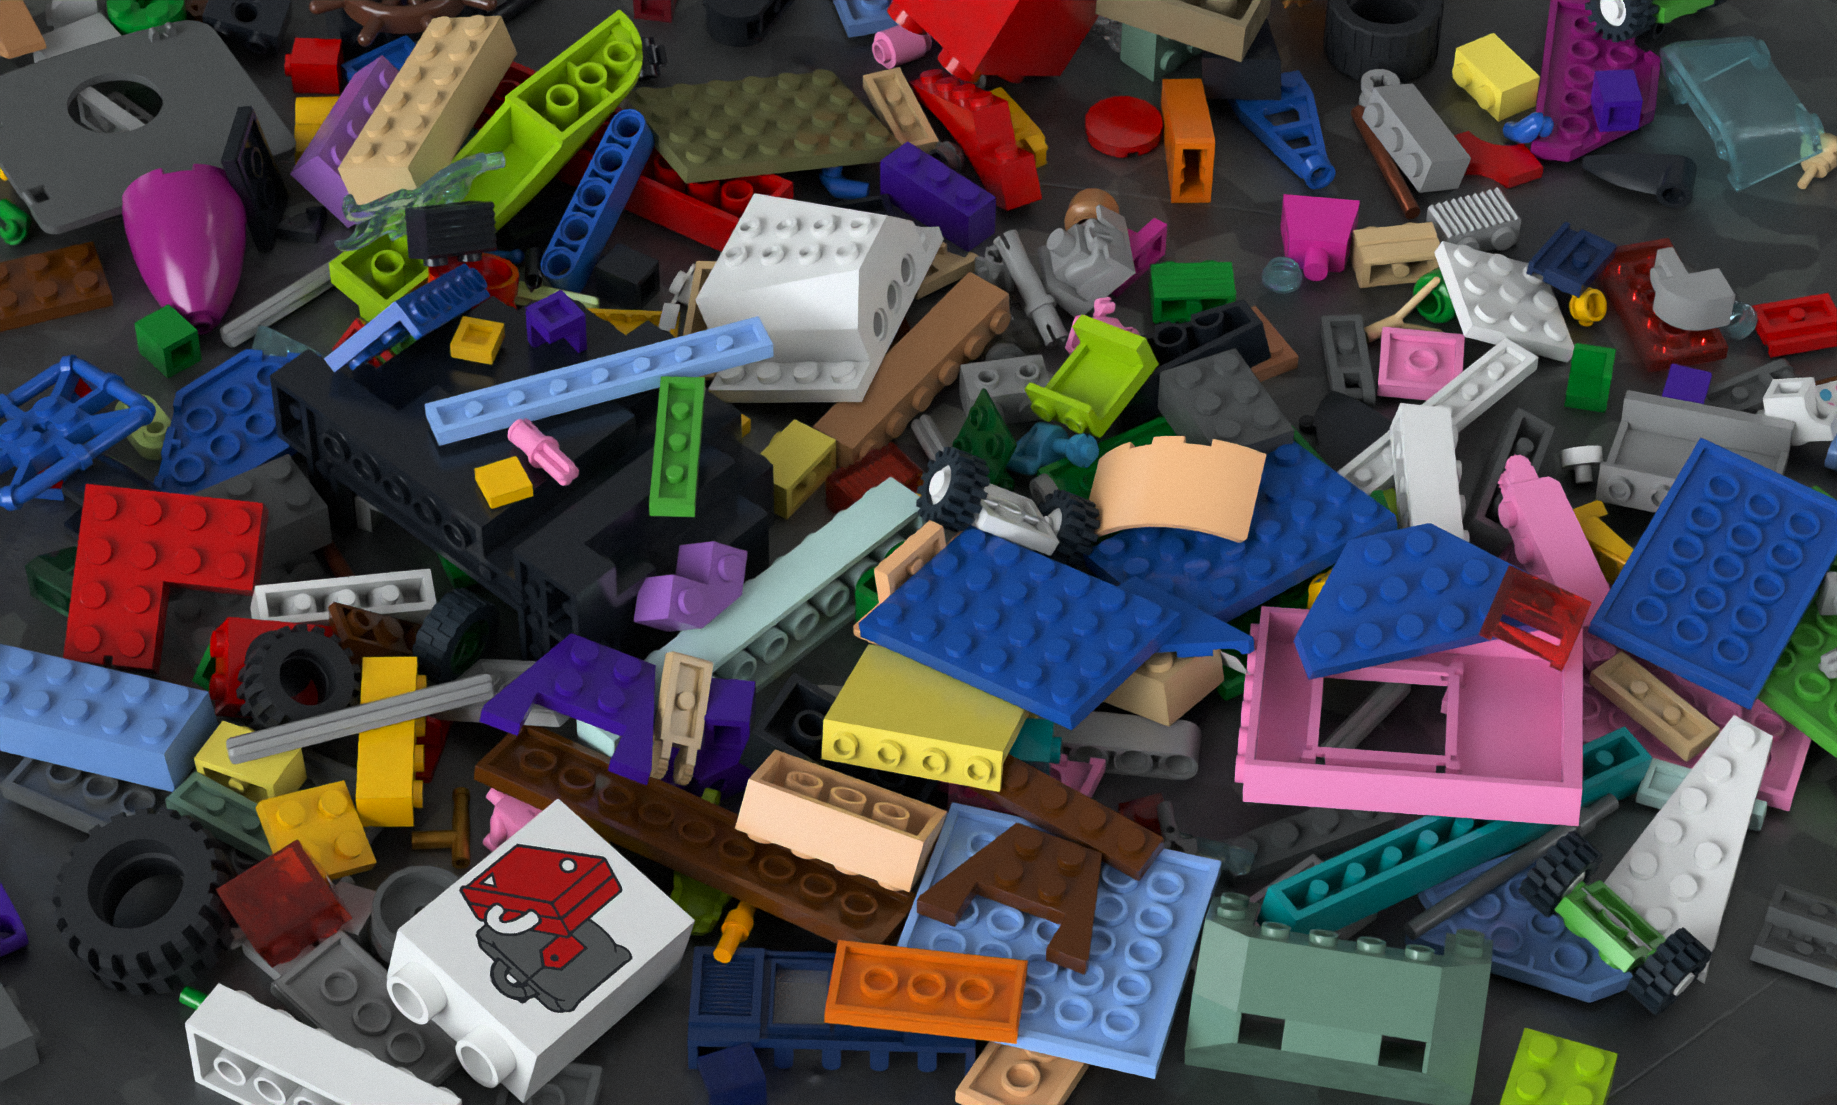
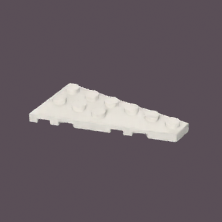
M1733 715L1604 882L1666 939L1671 934H1674L1676 930L1684 927L1712 953L1713 949H1715L1719 928L1727 907L1743 850V843L1747 829H1749L1758 790H1760L1773 740L1772 735ZM1710 961L1706 963L1707 966L1697 977V980L1704 984Z

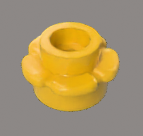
M1588 287L1579 298L1572 295L1569 302V311L1574 319L1579 320L1581 326H1592L1593 322L1602 320L1606 314L1607 302L1600 290Z

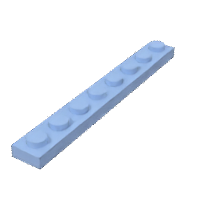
M759 316L426 403V418L439 446L508 428L518 419L524 421V418H527L530 421H535L659 388L661 376L700 377L774 357L773 343Z

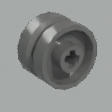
M431 865L409 866L392 873L379 885L372 902V923L370 925L369 937L371 956L388 971L398 929L460 878L448 870Z

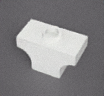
M1814 377L1772 380L1763 397L1765 409L1758 410L1757 415L1794 421L1791 446H1799L1813 441L1834 440L1837 434V406L1828 404L1818 395Z

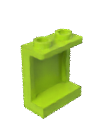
M1082 314L1072 326L1080 340L1079 345L1045 387L1029 382L1024 390L1032 403V411L1039 418L1047 422L1055 420L1065 424L1070 430L1078 434L1085 432L1101 438L1159 363L1145 337Z

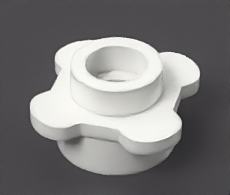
M693 263L687 273L680 270L669 288V292L674 294L671 303L677 304L680 302L688 307L696 264Z

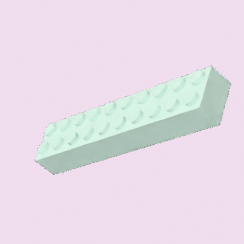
M890 476L877 487L870 488L861 499L849 508L838 512L832 521L816 533H810L806 536L802 543L788 554L778 557L768 569L756 578L746 581L743 584L742 595L702 629L682 630L676 638L660 650L651 652L645 661L656 665L653 732L666 653L674 651L712 661L713 671L711 678L756 681V693H758L855 618V588L860 577L869 569L879 565L893 546L907 540L927 523L918 515L920 508L916 507V500L920 496ZM576 719L578 743L611 758L622 737Z

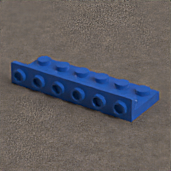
M464 263L394 301L325 357L324 360L334 372L347 365L353 371L375 356L378 357L387 349L390 350L399 342L402 343L411 335L414 339L419 340L488 299L490 294L485 289L487 288V282L475 268H469Z

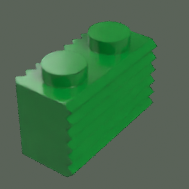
M1206 260L1201 263L1166 261L1161 264H1150L1148 289L1152 320L1155 324L1167 321L1171 323L1176 321L1179 323L1191 321V314L1236 301L1232 262Z

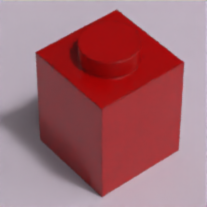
M295 38L292 53H286L284 64L285 76L292 78L293 93L340 94L343 81L341 64H344L342 39Z

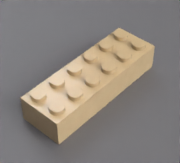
M475 15L457 18L442 16L431 20L338 167L339 174L355 207L426 205L451 164L452 159L457 154L517 55L502 16Z

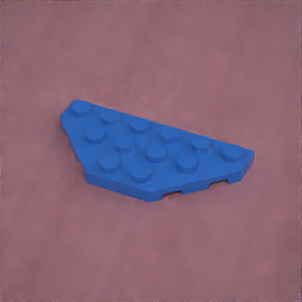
M245 349L178 390L173 402L174 412L170 427H167L161 451L162 461L158 476H155L153 484L159 487L162 492L191 495L287 454L290 457L296 454L298 451L280 439L277 434L270 375L302 353L288 352L287 357L264 355L263 350Z
M1432 523L1349 539L1293 642L1307 677L1311 680L1552 628L1557 624L1559 616L1543 580Z

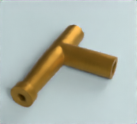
M457 787L452 791V800L454 801L452 830L412 831V850L452 848V866L457 869H464L470 865V817L468 805L470 791L465 787Z

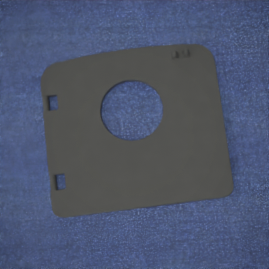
M199 21L167 22L165 25L151 27L81 47L0 75V168L20 198L25 201L40 228L49 234L65 233L122 214V195L133 181L150 171L162 168L166 174L192 170L193 163L224 169L221 158L238 107L252 106L254 108L275 163L286 160L296 153V140L217 32L208 24ZM124 80L144 84L156 91L163 101L160 112L152 121L140 128L121 133H101L86 129L77 124L68 113L71 101L82 90L107 81ZM45 192L49 200L38 203L34 195Z

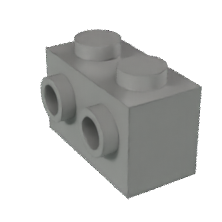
M1042 354L961 364L959 395L966 419L970 408L974 405L982 388H984L989 393L1005 424L1042 420L1032 411V403L1024 390L1029 382L1045 387L1050 381Z

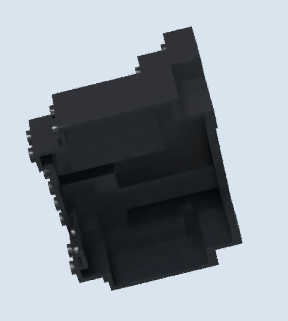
M492 296L475 309H470L417 340L377 369L372 364L363 363L353 371L347 365L334 372L323 358L312 350L307 349L270 375L278 437L307 458L310 483L328 506L331 530L343 539L356 530L353 498L356 494L518 611L522 661H538L571 633L643 661L651 652L660 650L676 638L680 631L666 632L635 623L634 614L637 594L646 577L676 575L680 545L715 541L747 551L744 583L749 579L756 578L769 568V528L774 525L773 464L765 456L756 454L742 444L741 413L735 406L725 403L706 388L695 517L650 516L649 500L660 387L531 421L544 435L555 438L560 445L559 450L571 459L579 469L578 477L573 479L570 485L567 486L560 485L543 468H535L529 463L528 456L509 441L507 435L510 427L439 446L426 418V403L675 338L670 332L660 329L648 320L625 335L617 330L611 322L602 320L586 309L581 302L571 299L585 313L587 349L578 353L565 338H561L551 344L546 342L533 348L527 340L525 307L534 302L531 301L517 310ZM463 316L504 323L505 337L492 365L451 357L450 343ZM517 456L533 485V496L491 509L475 480L474 469Z

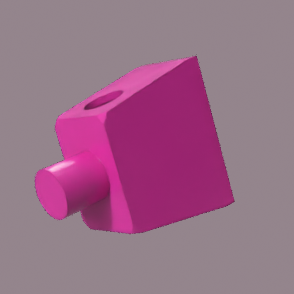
M1283 194L1280 229L1286 265L1292 269H1303L1304 276L1311 281L1325 279L1328 272L1340 273L1344 271L1350 255L1352 231L1357 230L1360 200Z

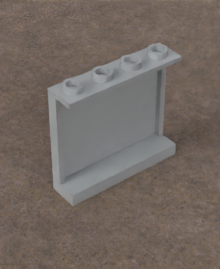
M1627 390L1621 422L1607 461H1601L1595 501L1602 500L1604 503L1656 513L1700 437L1784 475L1795 422Z

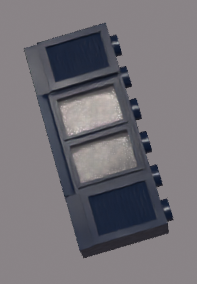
M694 946L687 1038L689 1069H698L700 1046L726 1047V1062L731 1067H742L745 1065L746 1048H774V1064L782 1069L793 1066L794 1049L822 1050V1066L828 1070L840 1068L842 1050L870 1051V1068L875 1071L888 1069L889 1051L918 1052L917 1067L922 1072H933L936 1070L937 1053H965V1076L975 1063V1039L824 1023L825 1006L835 953L818 951L785 952L772 951L765 948L737 947L731 961L721 963L713 955L716 947Z

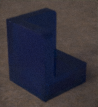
M751 1042L697 1058V1068L708 1091L709 1105H767L766 1077Z

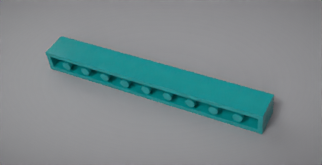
M1625 726L1583 745L1581 806L1586 808L1608 793L1614 795L1618 801L1637 793L1653 757ZM1427 815L1269 886L1256 922L1260 927L1263 922L1283 923L1290 926V932L1309 934L1310 930L1313 929L1335 932L1535 840L1558 825Z

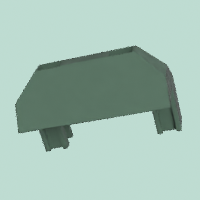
M1234 892L1222 893L1221 897L1213 896L1205 918L1185 1043V1065L1432 1105H1471L1492 964L1493 940L1484 939L1485 934L1476 930L1458 929L1456 934L1446 933L1443 955L1434 954L1435 950L1433 948L1418 944L1406 945L1405 949L1386 947L1384 940L1374 937H1359L1357 942L1338 939L1337 933L1322 929L1310 930L1309 934L1290 932V926L1278 922H1263L1261 927L1254 926L1258 915L1259 903L1249 902L1250 897ZM1245 1013L1283 1019L1285 1024L1246 1019ZM1382 1035L1426 1042L1425 1047L1384 1041L1382 1040Z

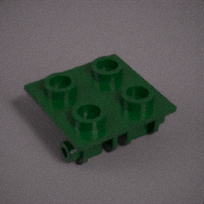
M982 388L974 405L970 408L968 417L958 436L954 439L952 447L984 459L987 462L985 466H988L990 471L986 476L990 478V484L1014 492L1015 482L1005 470L1017 444L986 389Z

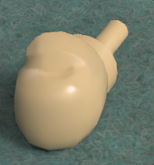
M1818 132L1813 136L1807 135L1800 141L1798 150L1802 159L1801 166L1805 173L1798 181L1797 186L1801 189H1806L1813 177L1824 178L1828 172L1837 167V136Z

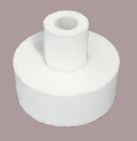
M1580 446L1559 451L1561 469H1574L1576 484L1593 482L1591 467L1599 466L1601 461H1603L1602 446Z

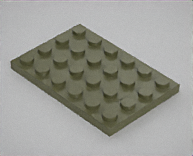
M818 69L813 73L806 74L781 73L776 77L766 78L749 76L743 80L726 82L711 80L706 84L697 85L679 83L672 87L657 89L641 87L636 91H630L619 104L622 110L635 109L643 115L654 135V147L685 183L880 162V160L902 146L832 71Z

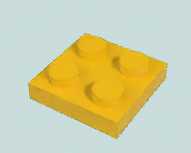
M344 780L260 800L255 807L287 891L328 881L326 875L330 880L365 872L371 870L377 863Z

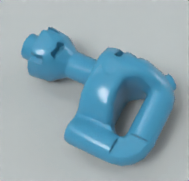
M1038 422L1016 442L1017 447L1006 469L1011 472L1032 476L1037 474L1039 467L1042 468L1065 457L1072 464L1081 468H1087L1098 457L1099 448L1096 439L1090 434L1081 433L1069 438L1067 432L1060 425Z

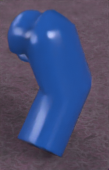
M1533 112L1518 122H1507L1503 127V135L1508 140L1527 144L1532 142L1538 135L1548 137L1553 131L1554 121L1550 116H1543L1542 112Z
M843 166L822 168V172L819 173L820 182L835 198L851 200L869 197L870 183L847 180L844 175H841Z

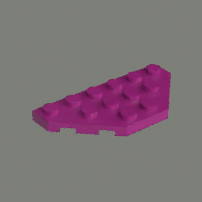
M1590 0L1550 1L1536 112H1542L1543 116H1550L1554 121V127L1548 137L1538 135L1531 142L1530 152L1536 158L1570 162L1634 131L1599 132L1591 105L1595 71L1634 70L1643 99L1638 128L1654 121L1661 58L1651 50L1646 53L1634 44L1635 37L1623 42H1612V39H1603L1604 31L1597 34L1593 29L1597 23L1595 21L1589 23L1587 18L1592 15L1591 10H1585V3L1590 2Z

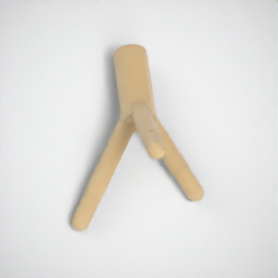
M1434 277L1396 314L1364 327L1366 342L1371 343L1380 339L1382 327L1443 332L1441 329L1403 322V319L1440 283V278Z

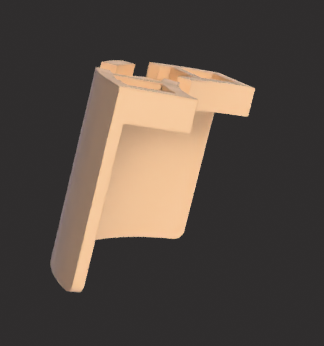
M1185 436L1153 437L1152 444L1135 447L1131 442L1120 445L1107 452L1098 461L1089 500L1096 504L1095 508L1099 509L1100 514L1096 518V520L1100 521V528L1094 530V534H1097L1099 538L1112 532L1131 528L1168 527L1199 531L1242 543L1248 537L1267 454L1213 439L1211 446L1187 444Z

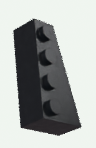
M1267 18L1242 62L1203 50L1202 76L1206 99L1281 100V59Z
M1242 299L1191 314V321L1176 324L1167 321L1154 325L1155 332L1141 336L1147 339L1159 365L1119 414L1116 421L1123 430H1126L1161 413L1158 409L1160 372L1234 348H1236L1249 368L1270 359L1271 355L1263 322L1247 302Z

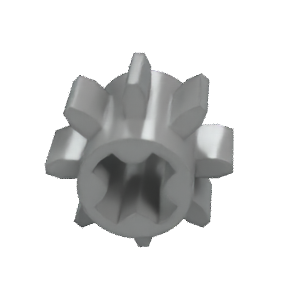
M995 245L986 247L985 257H975V273L980 278L1007 293L1014 291V280L998 248Z

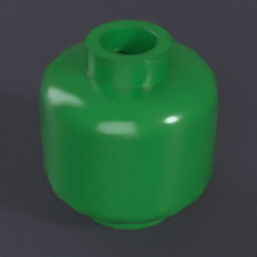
M1440 267L1420 277L1413 288L1414 296L1434 277L1440 278V283L1416 306L1421 316L1435 324L1447 323L1457 317Z

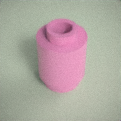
M897 25L876 33L872 44V53L878 63L888 69H892L922 58L925 52L931 49V36L928 33L926 35H918Z

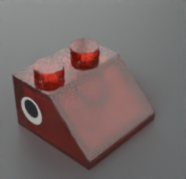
M298 839L216 889L256 952L272 968L279 963L293 960L300 954L302 949L320 938H326L335 934L342 924L353 918L330 875Z

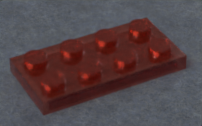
M1669 238L1618 246L1614 259L1598 276L1649 373L1670 369L1672 363L1688 366L1726 359L1729 348L1718 327L1699 331L1684 330L1669 325L1654 313L1653 305L1656 291L1651 284L1650 271L1655 266L1658 249L1674 248Z

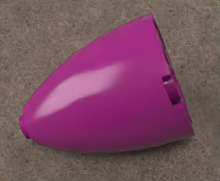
M193 163L192 170L166 174L162 168L150 171L133 181L122 195V215L133 258L143 280L159 305L164 307L169 304L198 330V335L207 334L221 322L230 307L238 287L246 248V212L243 202L230 185L226 172L222 168Z

